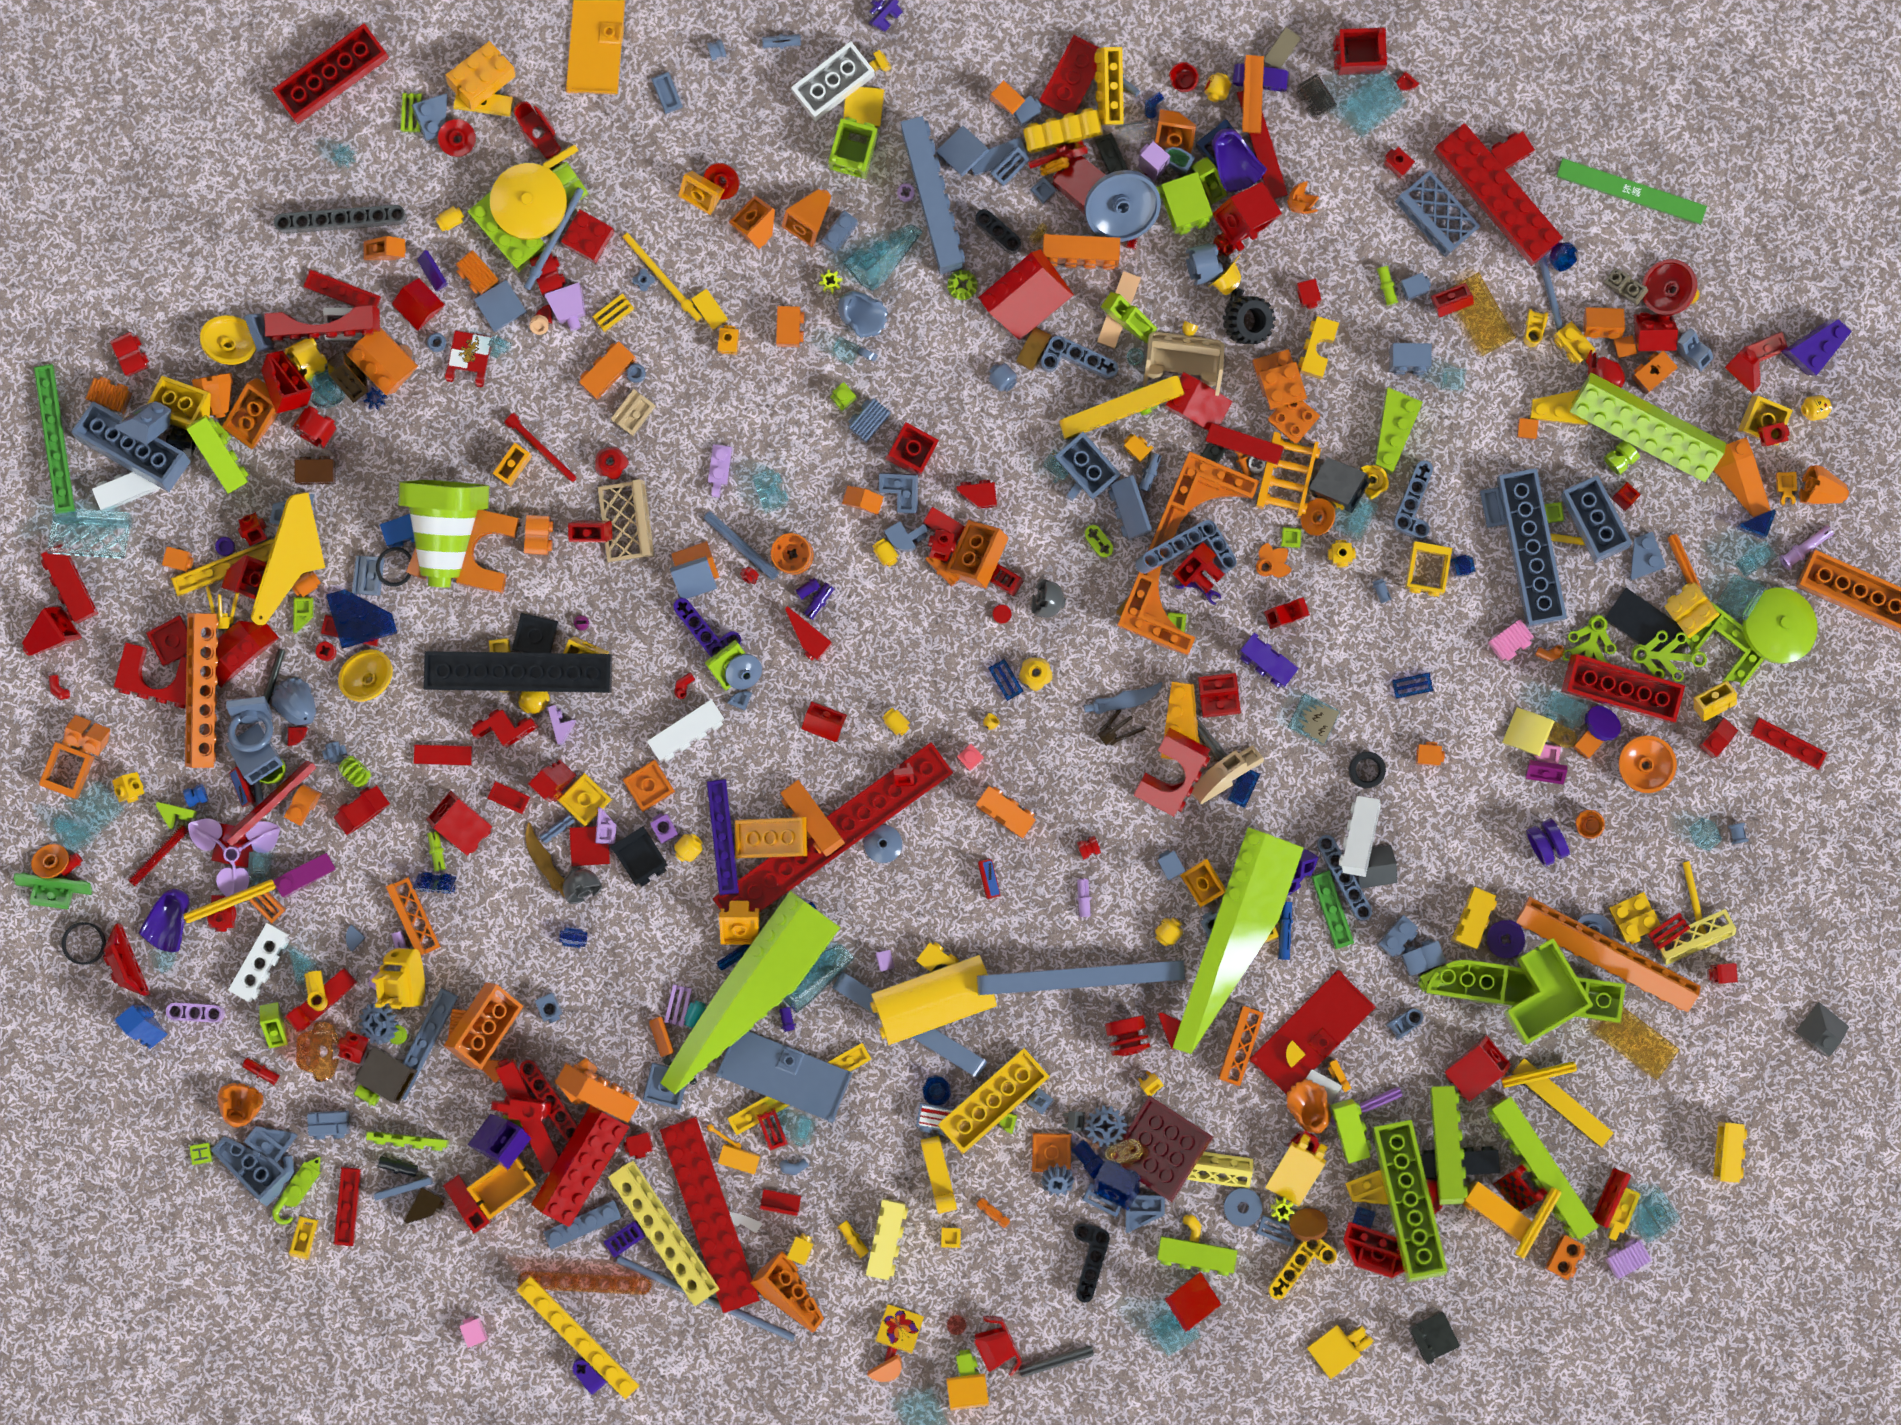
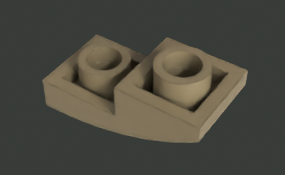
M1285 27L1264 57V61L1277 69H1281L1301 39V36Z
M1616 267L1604 281V284L1635 305H1638L1648 292L1646 286L1633 280L1630 275Z

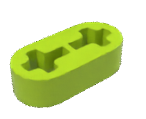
M1088 526L1084 533L1087 542L1099 557H1110L1113 552L1112 543L1098 526ZM1090 529L1098 531L1096 534L1099 539L1098 541L1094 537H1088ZM1101 542L1104 546L1108 545L1110 547L1108 549L1109 553H1101V546L1098 543Z

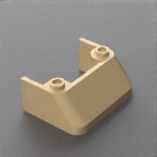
M1163 332L1150 333L1143 386H1147L1148 377L1156 379L1163 375V371L1185 372L1201 376V381L1208 386L1215 385V395L1219 396L1224 366L1225 344L1216 339Z

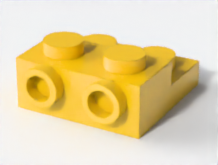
M1695 582L1684 585L1682 592L1677 596L1669 597L1667 604L1664 606L1688 638H1691L1720 615Z
M1644 892L1608 908L1624 943L1630 942L1631 945L1641 941V936L1648 934L1661 925Z

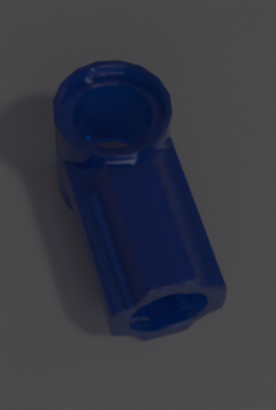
M1084 1139L1071 1149L1093 1180L1109 1168Z

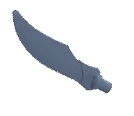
M1160 682L1144 689L1123 691L1113 698H1098L1093 704L1084 705L1085 713L1094 711L1097 714H1102L1106 711L1142 705L1158 693L1163 683Z

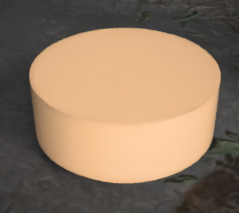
M535 315L530 319L529 328L534 334L541 335L547 332L549 322L546 317Z

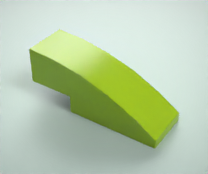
M1110 292L1101 305V308L1110 317L1146 344L1148 343L1149 334L1157 330V327L1136 306L1130 305L1118 293Z

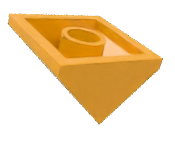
M690 171L683 176L678 196L711 215L724 189L696 172Z
M1208 859L1180 875L1200 908L1226 891Z
M985 1373L946 1378L950 1411L989 1406Z

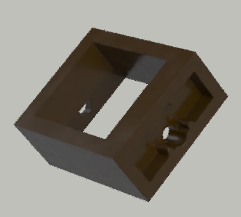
M343 349L328 360L329 376L353 403L368 392L367 377L347 356Z

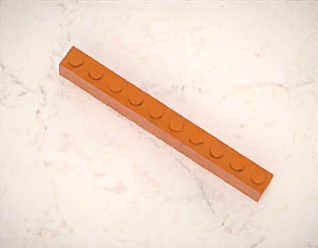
M1530 896L1518 914L1516 923L1522 928L1535 932L1541 938L1548 940L1554 938L1559 947H1564L1574 955L1585 958L1591 964L1604 968L1608 973L1621 977L1625 982L1638 986L1644 992H1649L1657 996L1658 999L1667 1001L1679 1010L1689 1012L1699 997L1700 985Z

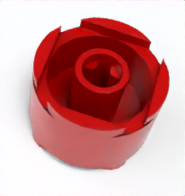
M308 406V408L303 409L293 424L292 430L294 432L299 430L301 432L300 437L316 447L321 444V448L324 449L337 430L334 425L335 421L326 415L322 417L318 414L319 411Z

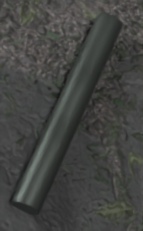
M279 648L263 695L268 705L285 655V650Z

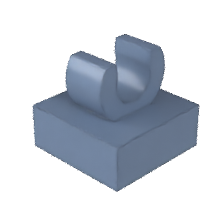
M1038 1088L1027 1104L1040 1114H1043L1054 1099Z

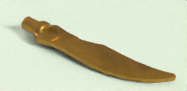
M528 822L525 833L528 852L534 863L548 879L551 888L559 891L565 898L563 892L565 878L554 868L551 854L538 840L532 824Z

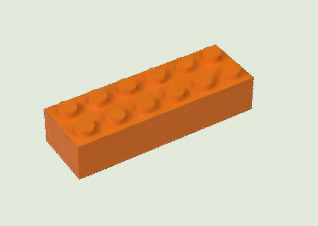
M1813 550L1809 553L1795 587L1901 633V587L1818 550Z

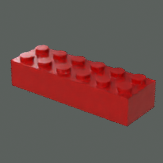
M363 23L277 85L272 91L298 125L390 58L366 24Z
M1574 654L1570 656L1561 692L1666 723H1676L1685 685Z
M590 1105L531 1205L542 1214L570 1227L630 1126L617 1117Z

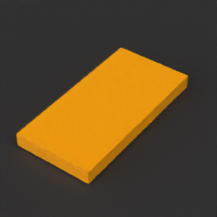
M806 817L735 820V858L807 856Z

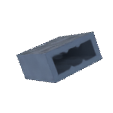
M258 723L236 738L243 744H254L263 738L265 730ZM271 740L265 747L254 752H242L234 748L230 742L226 743L239 770L250 785H253L284 765Z

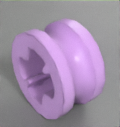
M907 183L901 184L897 190L898 198L903 202L912 200L914 197L913 187ZM903 188H906V190H911L909 192V197H905V195L903 197L901 195L903 193Z

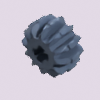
M1058 1164L1055 1167L1049 1165L1048 1170L1043 1171L1041 1183L1044 1191H1049L1050 1196L1056 1193V1196L1059 1197L1060 1193L1066 1195L1067 1190L1071 1191L1074 1177L1072 1176L1071 1169H1066L1065 1165L1059 1167Z

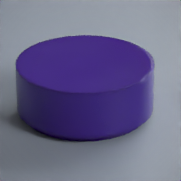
M221 537L216 541L215 549L218 554L229 556L235 550V543L228 537Z

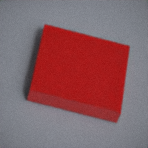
M181 615L146 632L163 667L179 660L181 656L185 657L187 655V627Z
M597 826L569 828L571 866L610 864L609 844L596 843Z

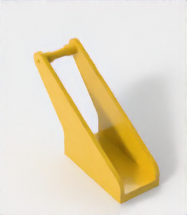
M309 492L293 494L286 500L251 612V619L257 625L267 623L301 574L325 568Z

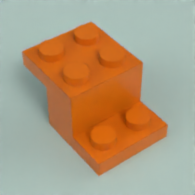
M1289 349L1252 360L1263 397L1266 396L1270 410L1307 399L1297 363L1293 362Z

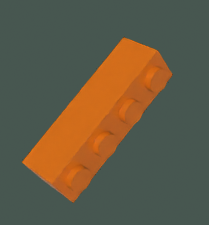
M799 779L780 792L783 797L781 802L787 810L789 808L793 810L794 813L791 815L793 818L806 817L808 839L812 837L816 843L813 846L819 854L823 852L827 857L845 844Z

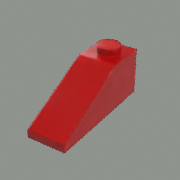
M787 606L785 608L786 613L805 651L804 655L811 661L814 659L819 661L832 645V642Z

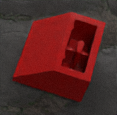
M1647 312L1634 314L1635 344L1638 351L1677 350L1678 328L1673 315L1665 316Z

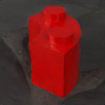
M377 785L371 789L366 787L359 793L361 796L349 805L345 803L337 809L339 812L333 818L346 836L362 827L390 805Z

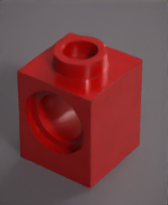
M1316 278L1297 283L1296 289L1301 307H1307V310L1318 307L1322 299Z
M1777 422L1757 428L1761 446L1767 447L1789 441V428L1784 422ZM1773 429L1778 431L1776 439H1773L1771 436Z

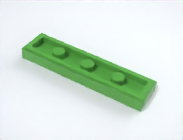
M1330 870L1311 876L1335 949L1354 944Z

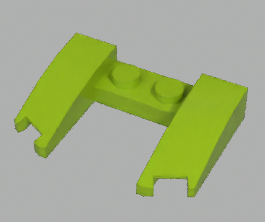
M1712 603L1720 615L1691 638L1687 637L1686 642L1691 650L1688 654L1698 651L1711 633L1716 630L1743 651L1722 682L1726 680L1728 682L1729 680L1740 682L1739 687H1743L1764 659L1759 657L1747 643L1743 626Z

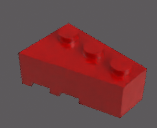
M283 350L267 354L261 372L276 414L307 406L313 393V388Z
M561 760L551 765L552 768L547 766L542 769L528 783L544 800L550 803L558 801L563 795L561 791L577 776Z

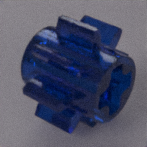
M371 387L372 391L366 393L367 399L363 401L364 403H370L368 406L370 410L376 407L380 411V406H386L384 399L388 398V396L385 394L381 395L382 391L380 389L376 391L374 387ZM374 395H377L378 397H380V398L377 399V403H375V402L372 400V399H374Z

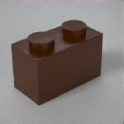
M303 456L300 457V460H294L295 483L297 485L336 484V462L330 459V456H319V459L312 460L311 457Z

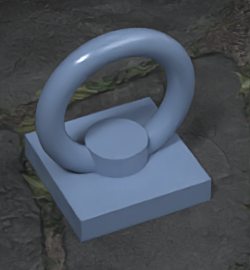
M265 696L226 701V708L232 718L227 730L228 740L231 745L242 752H254L265 747L273 735L272 711ZM261 721L264 723L266 728L265 734L257 743L248 745L237 740L235 730L238 724H253Z

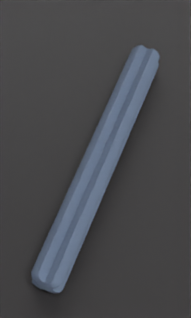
M711 511L704 516V520L764 574L771 580L776 579L779 572Z

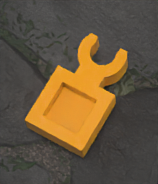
M1777 472V492L1783 493V496L1780 498L1781 506L1785 505V498H1789L1791 505H1794L1796 498L1792 492L1798 491L1796 472Z
M1334 1059L1328 1062L1330 1067L1327 1070L1332 1078L1336 1077L1339 1084L1342 1085V1090L1346 1092L1352 1089L1338 1061Z

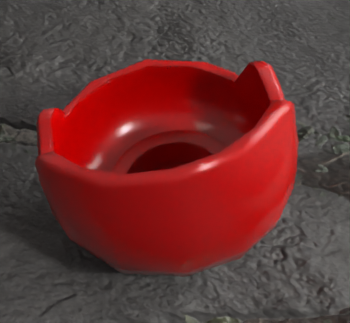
M1188 62L1177 63L1169 73L1172 86L1179 92H1190L1195 89L1199 82L1198 71Z

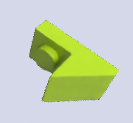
M156 802V807L170 829H174L177 815H179L178 819L190 821V818L196 819L198 811Z

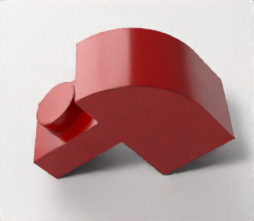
M1304 597L1264 611L1270 630L1302 620L1310 615Z

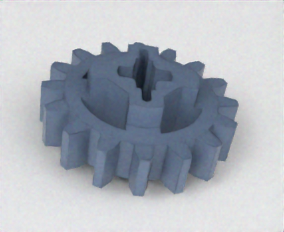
M375 1003L369 1004L367 1008L362 1009L364 1014L359 1015L362 1022L358 1024L363 1026L360 1032L366 1033L365 1037L370 1038V1043L376 1042L379 1045L390 1042V1039L395 1038L394 1032L398 1031L395 1025L399 1024V1022L394 1020L397 1014H392L393 1009H387V1004L382 1008L375 1007Z
M1102 1106V1111L1095 1108L1096 1114L1090 1113L1089 1115L1092 1119L1086 1120L1090 1126L1086 1127L1085 1130L1091 1132L1087 1135L1088 1138L1094 1137L1092 1141L1094 1144L1099 1141V1147H1103L1106 1144L1107 1148H1110V1143L1117 1146L1116 1140L1123 1141L1124 1139L1121 1137V1134H1127L1123 1127L1128 1125L1127 1123H1122L1125 1116L1119 1117L1120 1110L1113 1112L1112 1106H1110L1109 1110ZM1109 1114L1116 1117L1118 1122H1112L1109 1118ZM1099 1116H1101V1120L1098 1122V1124H1094L1095 1120ZM1105 1122H1107L1109 1125H1112L1110 1128H1108L1107 1132L1104 1129L1099 1128L1104 1126ZM1118 1130V1133L1112 1138L1111 1134ZM1095 1132H1101L1104 1139L1097 1137Z

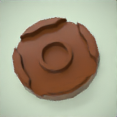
M1304 1208L1292 1214L1290 1230L1292 1235L1299 1240L1310 1242V1240L1315 1239L1316 1241L1327 1233L1328 1219L1320 1210Z

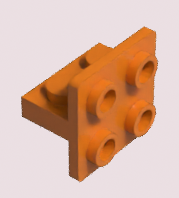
M1299 401L1278 407L1268 418V422L1293 443L1297 444L1319 419L1320 415L1304 401Z

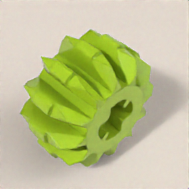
M348 756L338 766L340 773L355 787L361 788L371 778V773L367 767L354 756Z

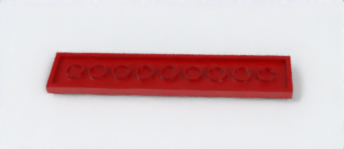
M697 1117L660 1129L708 1272L720 1289L716 1292L723 1314L760 1301L756 1288L750 1283L753 1278Z

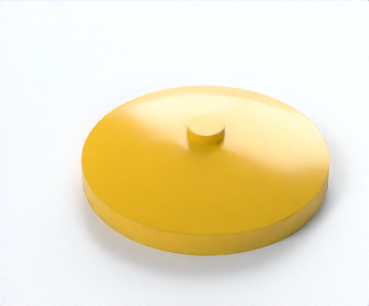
M522 163L508 168L497 178L490 194V208L495 221L507 234L518 239L534 240L550 234L559 226L566 212L567 196L562 182L550 169L539 164Z

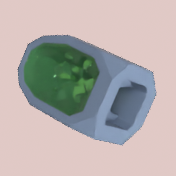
M1166 148L1165 152L1170 155L1168 166L1175 172L1185 176L1195 157L1181 148Z

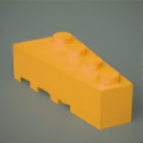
M1172 681L1164 737L1168 729L1171 728L1200 743L1194 684ZM1161 753V758L1174 760Z

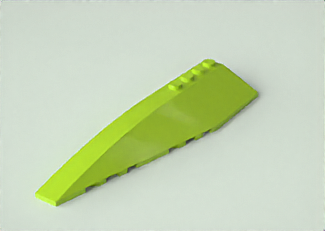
M1247 828L1173 1045L1174 1049L1188 1054L1193 1053L1210 1024L1278 923L1304 849L1303 847L1267 833Z
M790 891L715 994L660 1083L676 1095L694 1079L696 1074L707 1068V1065L712 1060L722 1055V1052L727 1047H731L753 1028L758 1020L763 1019L773 1007H777L788 994H792L797 989L841 927Z

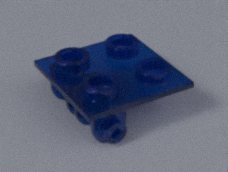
M431 872L419 873L412 889L420 890V892L455 893L456 885L454 884L457 876L447 873L441 875H433Z

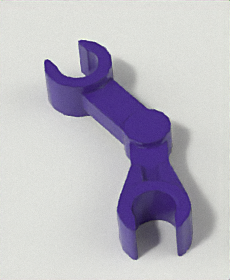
M1190 582L1186 586L1200 590L1212 605H1216L1211 599L1213 595L1221 599V595L1218 592L1210 590L1208 593H1205L1195 582ZM1175 585L1174 587L1180 590L1183 589L1185 586Z

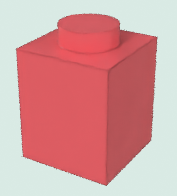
M970 744L957 756V759L971 771L984 757Z

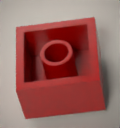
M579 209L561 243L567 249L596 264L615 231L613 227Z
M905 422L885 459L912 474H918L919 477L939 440Z

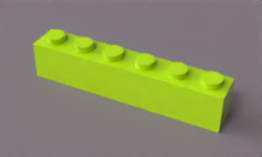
M1455 1086L1431 1087L1430 1102L1439 1205L1463 1204L1464 1198H1467V1186H1463L1466 1171L1465 1167H1462L1461 1160H1464V1149L1460 1148L1462 1129H1458V1122H1461L1460 1111H1457L1456 1104H1459V1093L1455 1092Z

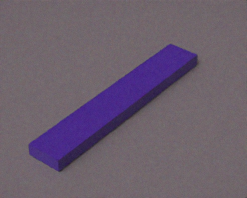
M726 779L707 781L719 895L738 894L739 888Z

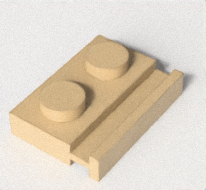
M633 389L611 420L631 436H634L656 405Z

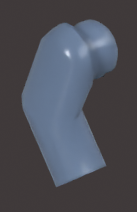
M292 1156L283 1157V1169L288 1173L285 1183L289 1181L295 1172Z
M804 1158L796 1164L789 1163L788 1160H782L779 1164L781 1171L784 1174L797 1175L809 1166Z

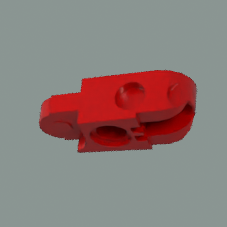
M505 1095V1101L492 1100L491 1109L503 1112V1115H507L508 1119L538 1121L545 1119L550 1113L551 1102Z

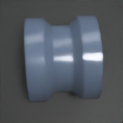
M718 39L715 43H707L712 61H715L718 57H727L721 39Z

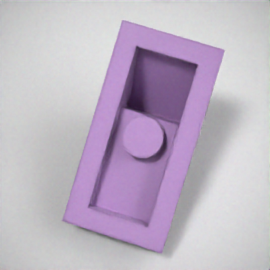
M556 705L549 706L548 710L557 744L562 745L574 727L576 720L561 723V720H564L561 708L557 709Z

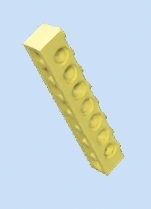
M629 1162L608 1178L612 1186L618 1191L624 1204L628 1206L634 1219L638 1221L645 1235L650 1239L655 1250L660 1254L667 1268L672 1272L677 1283L682 1287L694 1307L720 1290L635 1162Z

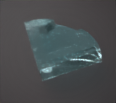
M176 952L156 955L161 974L166 973L173 967L172 965H174L176 960Z

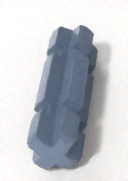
M567 814L562 818L563 820H559L548 828L547 832L544 831L540 834L541 840L544 843H548L552 840V837H556L564 831L566 826L572 825L574 819L570 814Z

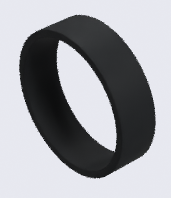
M79 922L71 925L65 931L61 946L64 955L71 962L88 965L101 958L106 946V938L98 926L92 923ZM79 925H90L95 928L100 934L102 941L99 954L88 962L74 960L66 949L68 934Z

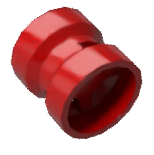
M1095 835L1089 837L1088 841L1081 840L1077 842L1083 860L1089 858L1092 853L1094 855L1101 853Z

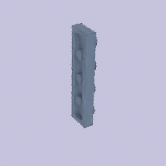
M615 1200L576 1217L570 1227L560 1224L543 1233L552 1250L621 1219L622 1216Z

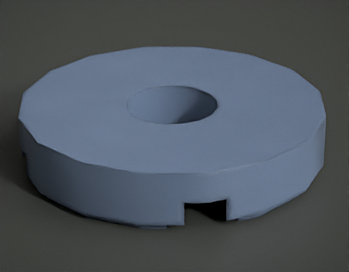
M1238 1188L1231 1191L1226 1197L1224 1213L1232 1224L1239 1227H1248L1260 1218L1262 1202L1254 1191L1247 1188ZM1240 1202L1248 1204L1247 1212L1240 1213L1237 1206Z

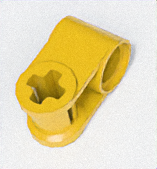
M1529 308L1523 341L1528 347H1535L1542 340L1548 312L1539 313ZM1530 333H1534L1537 336L1536 341H1532L1529 338Z

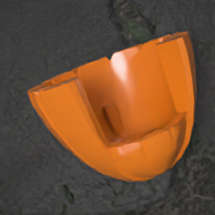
M236 1083L224 1085L218 1092V1106L225 1123L234 1128L245 1126L251 1122L260 1111L264 1101L261 1092L259 1093V1090L240 1083L238 1085Z

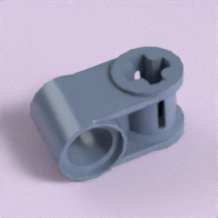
M1411 1008L1388 1022L1386 1026L1390 1027L1396 1036V1041H1398L1422 1023L1424 1019L1423 1013L1416 1008ZM1411 1012L1419 1014L1417 1022L1410 1021L1409 1015Z

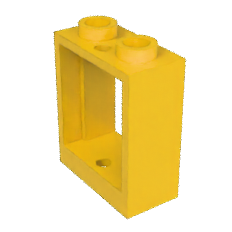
M1414 541L1405 588L1415 594H1420L1423 591L1428 592V596L1432 597L1443 595L1447 583L1452 548ZM1417 552L1444 557L1439 588L1412 583Z

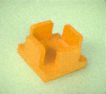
M730 901L729 912L720 909L721 945L752 944L758 936L760 929L759 908H755V912H749V901Z

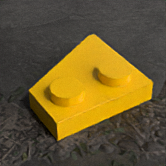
M1380 1169L1345 1183L1352 1202L1388 1205Z

